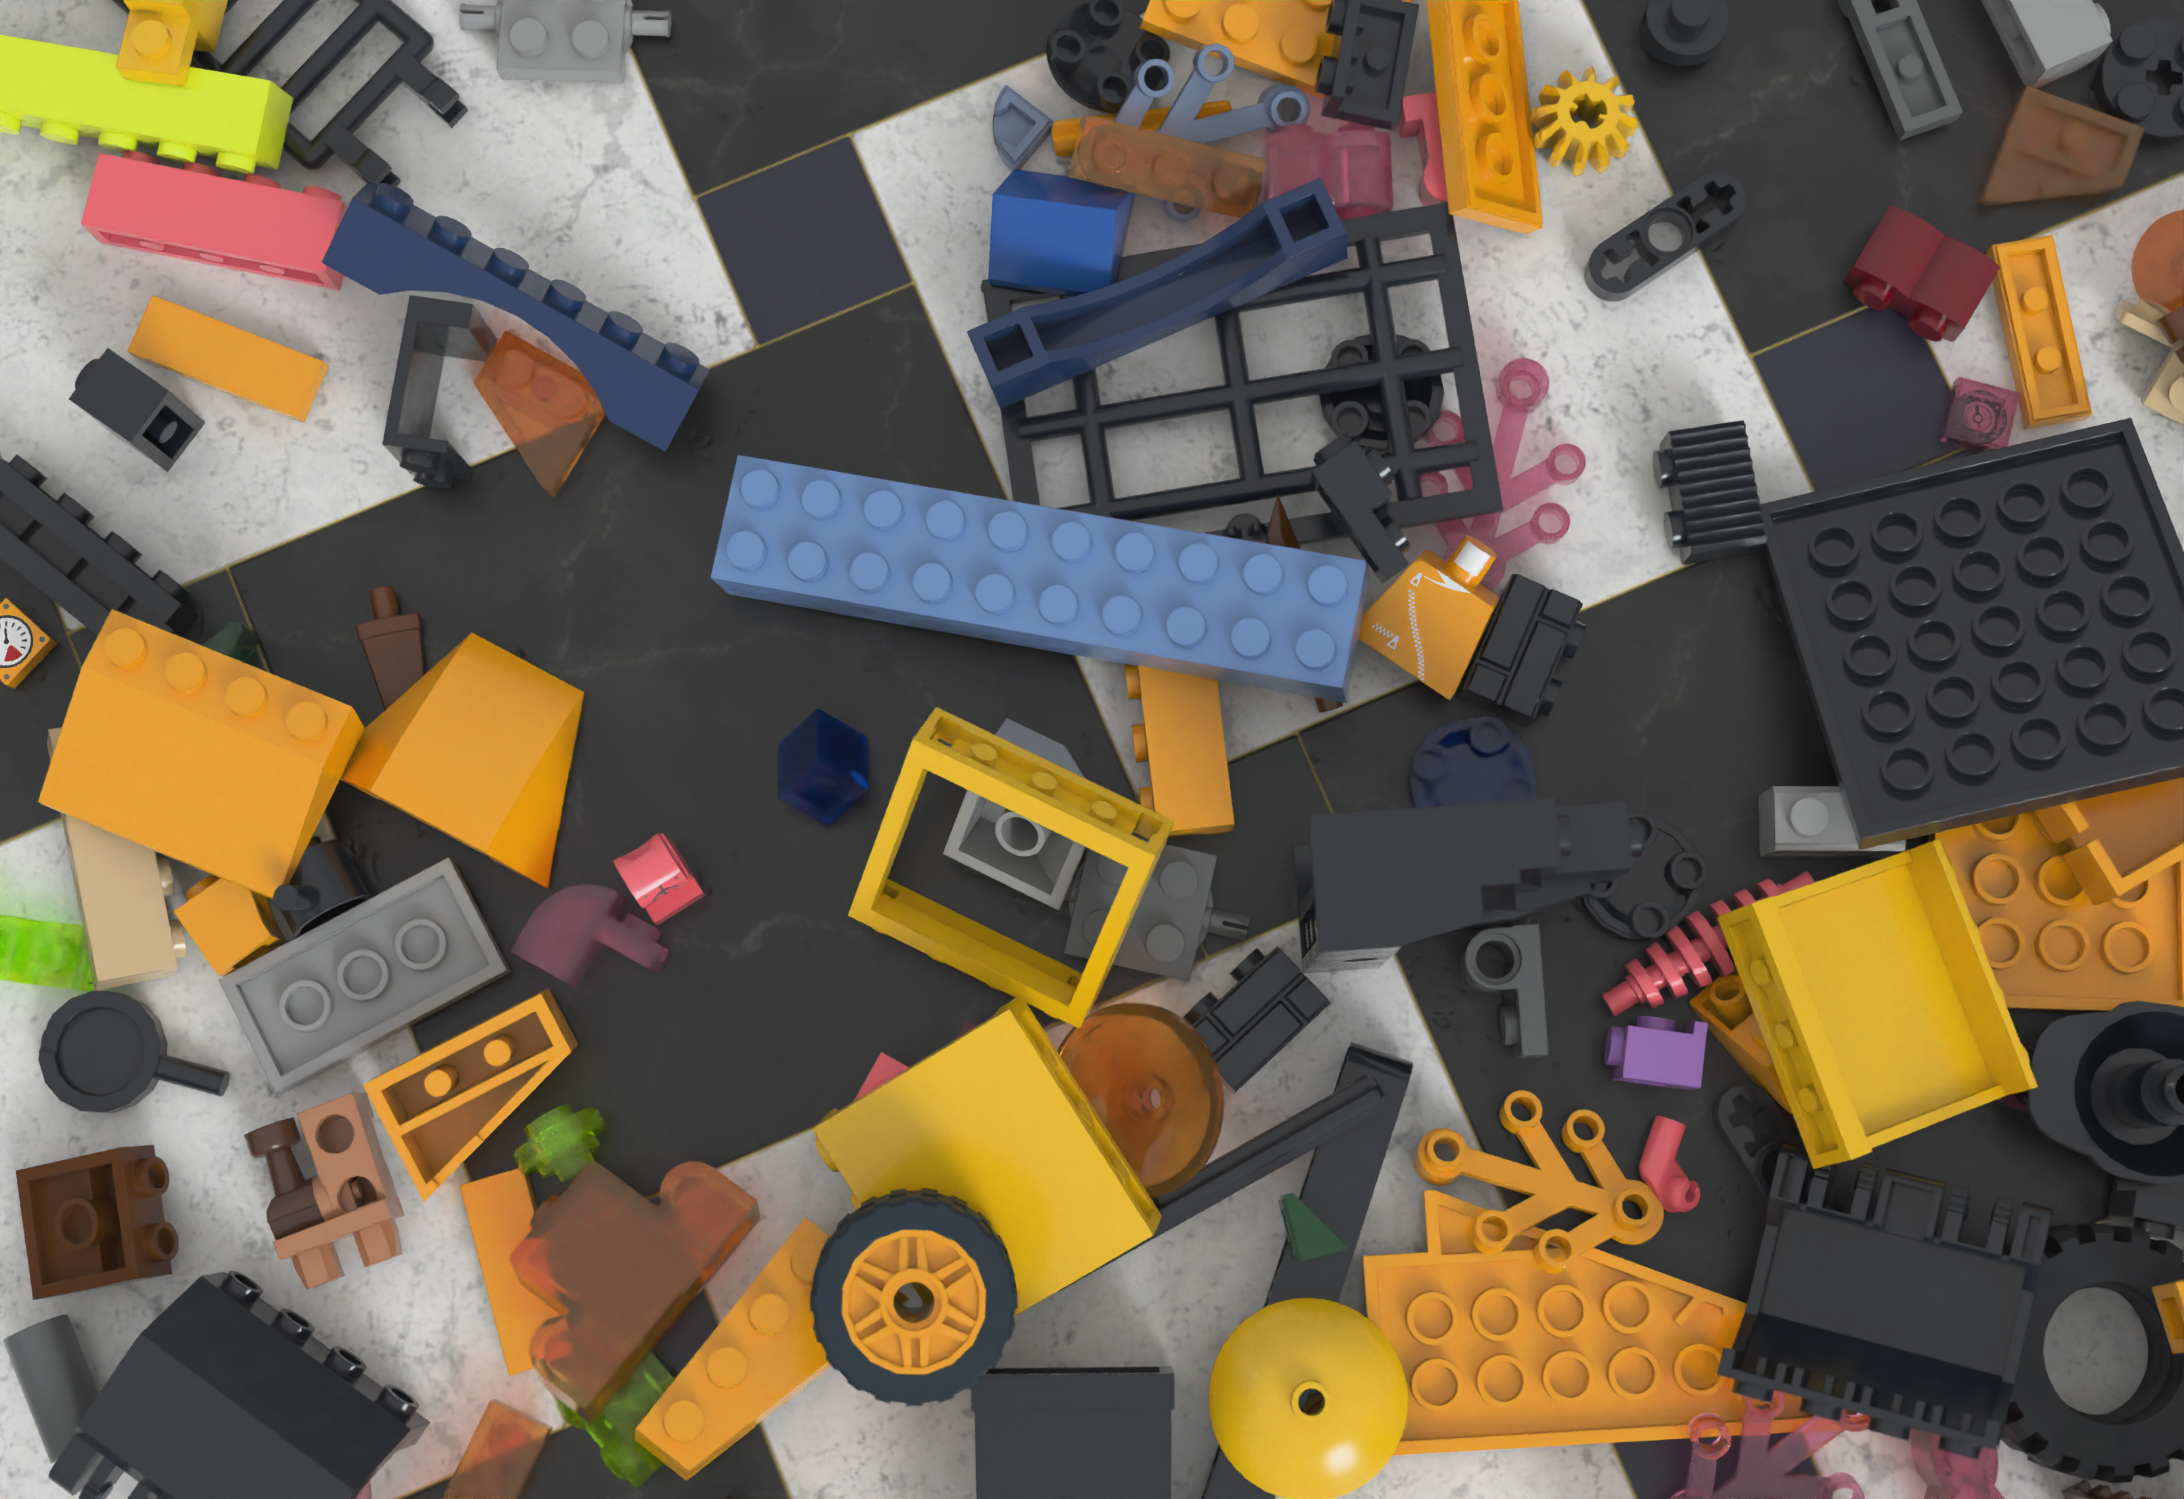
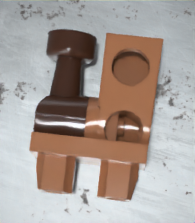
M352 1092L297 1113L318 1175L306 1180L291 1150V1147L297 1145L301 1140L294 1117L274 1122L244 1135L250 1155L256 1159L266 1158L275 1194L266 1211L267 1223H269L276 1241H273L278 1258L279 1260L292 1259L294 1268L306 1289L315 1288L345 1276L334 1243L350 1236H354L364 1267L381 1263L402 1254L400 1235L395 1219L403 1217L405 1214L399 1197L396 1198L393 1180L383 1158L371 1120V1118H374L367 1093Z

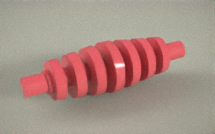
M1807 871L1783 885L1780 883L1775 885L1768 878L1756 884L1762 897L1757 901L1815 883V881ZM1746 889L1732 894L1737 908L1757 902ZM1723 900L1708 905L1717 924L1716 926L1711 927L1705 917L1696 910L1686 917L1687 924L1695 937L1693 940L1689 941L1682 930L1675 925L1665 933L1673 952L1667 955L1655 941L1645 949L1651 962L1650 966L1644 969L1637 958H1633L1625 965L1628 973L1624 977L1625 981L1601 995L1614 1017L1637 1003L1642 1005L1646 1002L1652 1010L1664 1005L1659 990L1665 986L1675 999L1688 994V990L1681 978L1687 973L1699 988L1711 984L1712 979L1704 965L1708 960L1723 978L1735 971V966L1726 950L1729 948L1717 918L1731 912V909Z

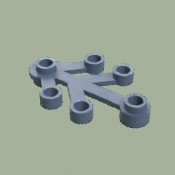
M1208 44L1202 46L1195 53L1193 58L1194 69L1159 129L1135 135L1154 97H1162L1168 94L1175 82L1174 71L1166 61L1161 59L1145 60L1137 66L1134 72V86L1111 124L1094 126L1082 136L1077 147V164L1083 176L1091 183L1102 187H1115L1127 182L1161 203L1166 214L1176 220L1188 221L1198 216L1203 207L1202 193L1195 185L1190 183L1178 182L1173 184L1140 160L1166 154L1220 188L1223 196L1230 203L1249 205L1255 202L1261 194L1262 181L1260 176L1250 168L1233 167L1200 145L1260 129H1265L1269 133L1276 135L1294 134L1304 127L1309 118V101L1304 92L1296 86L1287 84L1274 85L1262 92L1257 104L1195 119L1215 83L1227 79L1234 69L1233 54L1226 46ZM1211 51L1218 52L1223 60V67L1216 75L1209 74L1204 67V59ZM1151 66L1158 67L1164 75L1162 86L1155 91L1149 89L1144 81L1145 73ZM1284 98L1291 99L1295 105V115L1288 122L1282 121L1277 114V106ZM1108 143L1115 145L1119 151L1118 162L1110 168L1103 166L1099 159L1101 148ZM1240 174L1247 176L1251 183L1249 193L1243 198H1238L1232 190L1233 180ZM1184 189L1190 193L1192 205L1187 212L1180 214L1173 206V198L1178 191Z

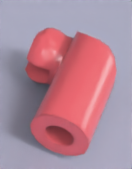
M1655 1115L1639 1163V1175L1657 1199L1662 1202L1664 1210L1671 1213H1686L1697 1206L1701 1195L1697 1182L1689 1181L1676 1159L1686 1125L1663 1116Z

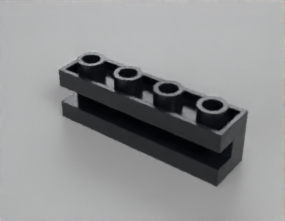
M18 454L10 462L0 457V558L97 636L112 609L180 637L187 632L199 617L198 614L183 603L190 592L160 569L153 577H150L135 564L142 556L138 550L113 531L103 539L87 526L95 516L65 492L56 501L40 487L48 478Z

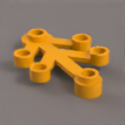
M1519 1090L1511 1093L1501 1106L1499 1117L1505 1129L1516 1134L1536 1168L1468 1148L1466 1141L1461 1135L1447 1128H1437L1426 1133L1414 1151L1413 1163L1416 1172L1423 1180L1432 1185H1449L1458 1179L1460 1175H1464L1532 1196L1504 1212L1487 1210L1477 1218L1471 1228V1240L1474 1246L1483 1253H1500L1507 1247L1513 1237L1568 1208L1594 1215V1217L1569 1232L1561 1229L1549 1230L1536 1243L1534 1259L1542 1270L1551 1274L1564 1272L1577 1256L1611 1238L1626 1245L1643 1244L1654 1237L1663 1223L1664 1210L1662 1202L1657 1199L1647 1184L1636 1180H1627L1604 1145L1602 1138L1605 1133V1126L1599 1115L1586 1109L1577 1110L1570 1115L1561 1131L1564 1144L1571 1151L1581 1154L1598 1184V1188L1576 1181L1539 1121L1542 1116L1540 1100L1528 1091ZM1521 1104L1525 1106L1531 1114V1120L1520 1121L1516 1119L1511 1112V1105ZM1583 1123L1587 1125L1593 1133V1139L1582 1140L1577 1137L1573 1130V1124ZM1434 1145H1448L1453 1150L1455 1159L1452 1161L1440 1160L1434 1153ZM1624 1201H1632L1637 1204L1642 1211V1218L1638 1220L1629 1218L1623 1211L1622 1203ZM1482 1224H1496L1502 1231L1503 1239L1501 1241L1487 1239L1482 1232ZM1556 1242L1560 1244L1565 1250L1566 1259L1556 1261L1550 1258L1546 1253V1243Z

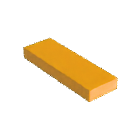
M2053 235L1991 245L1986 254L2001 267L1992 282L2024 430L2086 420L2092 415Z
M152 295L127 350L135 358L302 423L305 422L329 368L322 360Z
M527 1167L517 1168L460 1185L509 1376L575 1357L574 1346Z

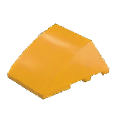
M470 633L364 729L340 780L378 800L380 799L490 857L491 860L548 889L585 693L482 637Z

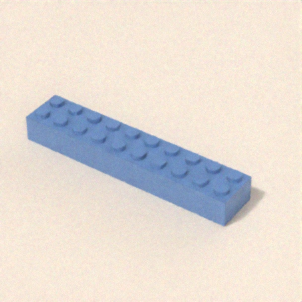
M742 455L737 456L710 577L729 595L1122 664L1140 665L1196 677L1345 703L1347 702L1370 582L1366 560Z

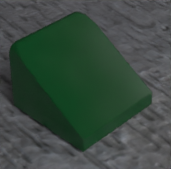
M1294 1193L1280 1196L1281 1199L1278 1202L1294 1259L1305 1261L1348 1249Z

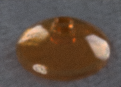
M1120 1003L1101 1008L1086 1016L1080 1029L1074 1026L1066 1035L1057 1052L1150 1198L1168 1195L1180 1189L1198 1175L1211 1157L1221 1133L1224 1116V1092L1214 1056L1200 1034L1188 1022L1172 1011L1156 1005ZM1154 1088L1160 1094L1161 1102L1158 1109L1151 1102V1093Z

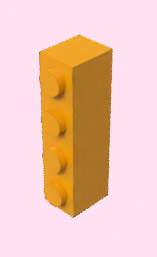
M1124 664L1128 700L1141 699L1143 716L1142 724L1131 725L1135 762L1148 761L1151 786L1139 787L1140 805L1175 821L1168 839L1233 832L1235 823L1217 680L1140 665Z

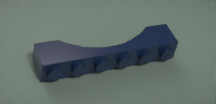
M1320 177L1261 203L1214 237L1148 271L1082 295L1024 306L967 331V334L999 408L1002 409L1347 259V233Z
M369 181L352 198L321 263L379 295L404 291L447 292L481 300L516 315L546 335L576 364L595 391L610 422L666 452L710 371L709 368L700 364L699 358L692 351L676 343L669 342L664 344L644 333L642 326L632 317L617 311H610L608 313L586 301V295L576 286L558 279L550 281L530 270L528 262L517 253L505 248L493 249L471 237V231L461 222L447 216L435 217L415 206L412 197L396 186L386 183L376 184Z

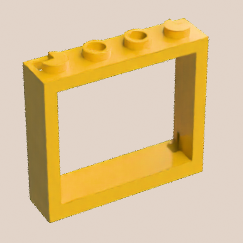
M936 707L911 742L848 916L870 926L879 933L895 938L927 954L938 962L946 963L985 982L995 990L1003 991L1015 998L1022 995L1026 1003L1044 1011L1050 1017L1060 1019L1080 1029L1101 992L1175 821ZM938 738L952 744V746L949 747L939 742ZM927 771L1128 867L1083 974L887 879ZM1134 832L1140 836L1149 839V841L1146 842L1138 837L1133 836L1132 834Z

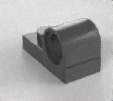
M1539 924L1513 925L1511 927L1491 928L1481 931L1465 943L1459 954L1458 968L1461 978L1468 987L1479 993L1510 994V1006H1501L1500 1024L1503 1044L1513 1045L1514 1059L1539 1058L1548 1055ZM1486 944L1495 945L1506 954L1508 967L1503 977L1497 979L1489 978L1478 969L1476 954L1480 946Z

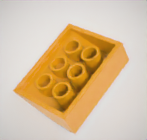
M112 609L81 668L38 802L51 809L273 899V894L279 886L290 883L365 728L352 706Z

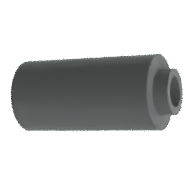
M68 1314L47 1319L18 1331L3 1340L51 1464L57 1461L75 1435L77 1424L99 1394Z

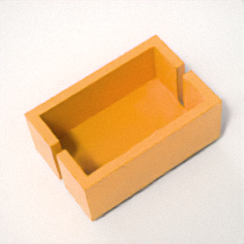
M2184 777L2035 810V813L2055 844L2066 839L2070 843L2073 850L2064 854L2063 858L2093 906L2124 894L2184 859Z

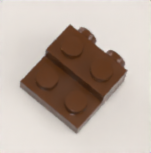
M154 1145L119 1147L16 1170L33 1300L52 1298L172 1274L170 1260L178 1252L179 1241L175 1228L169 1222H166L164 1218L161 1195L168 1189L169 1171L164 1161L156 1157Z

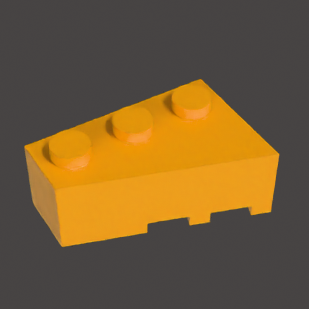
M549 988L404 1061L363 1084L423 1201L474 1152L578 1045Z

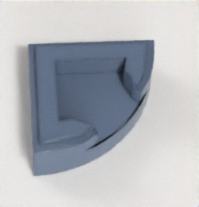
M1005 85L995 103L993 136L1001 159L1013 171L1020 170L1051 133L1054 121L1009 86Z

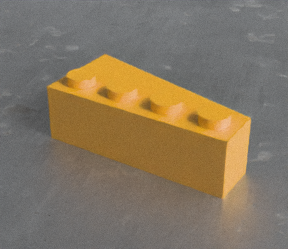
M806 1217L635 1429L634 1440L686 1481L831 1367L825 1358L826 1352L821 1342H817L813 1330V1311H810V1293L814 1272L821 1250L830 1236ZM897 1290V1299L906 1306L909 1298Z

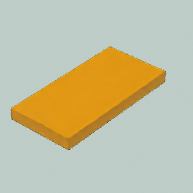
M1426 0L1449 214L1522 234L1542 229L1543 218L1535 146L1533 143V128L1530 123L1531 110L1518 0Z

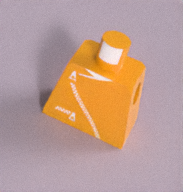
M1469 535L1464 536L1448 561L1426 549L1363 614L1359 640L1448 700H1451L1464 681L1500 600L1495 593L1480 584L1497 558V554L1487 545Z

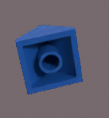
M1013 170L995 190L992 197L988 273L990 285L1077 296L1115 284L1136 188L1130 184L1123 183L1115 187H1102L1091 183L1085 178Z

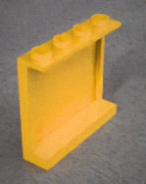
M1940 838L1792 891L1762 899L1717 917L1813 1169L1855 1159L1872 1152V1148L2001 1097L2038 1087L2030 1067L2028 1053L2019 1040L2006 1007L2004 992L1995 979L1981 943L1979 929L1971 918L1957 883L1955 868L1948 859Z
M1022 995L1000 1007L988 1020L840 1110L836 1108L831 1110L812 1129L818 1137L815 1142L821 1159L830 1170L841 1173L853 1192L851 1194V1201L855 1211L861 1207V1203L874 1196L878 1198L890 1194L892 1190L906 1188V1191H921L922 1188L937 1190V1193L952 1197L953 1195L965 1201L967 1206L975 1212H980L991 1223L992 1229L997 1236L1000 1235L1007 1248L1015 1275L1018 1296V1308L1014 1311V1317L1152 1237L1162 1219L1161 1213ZM910 1282L923 1301L922 1306L931 1299L932 1291L920 1282Z

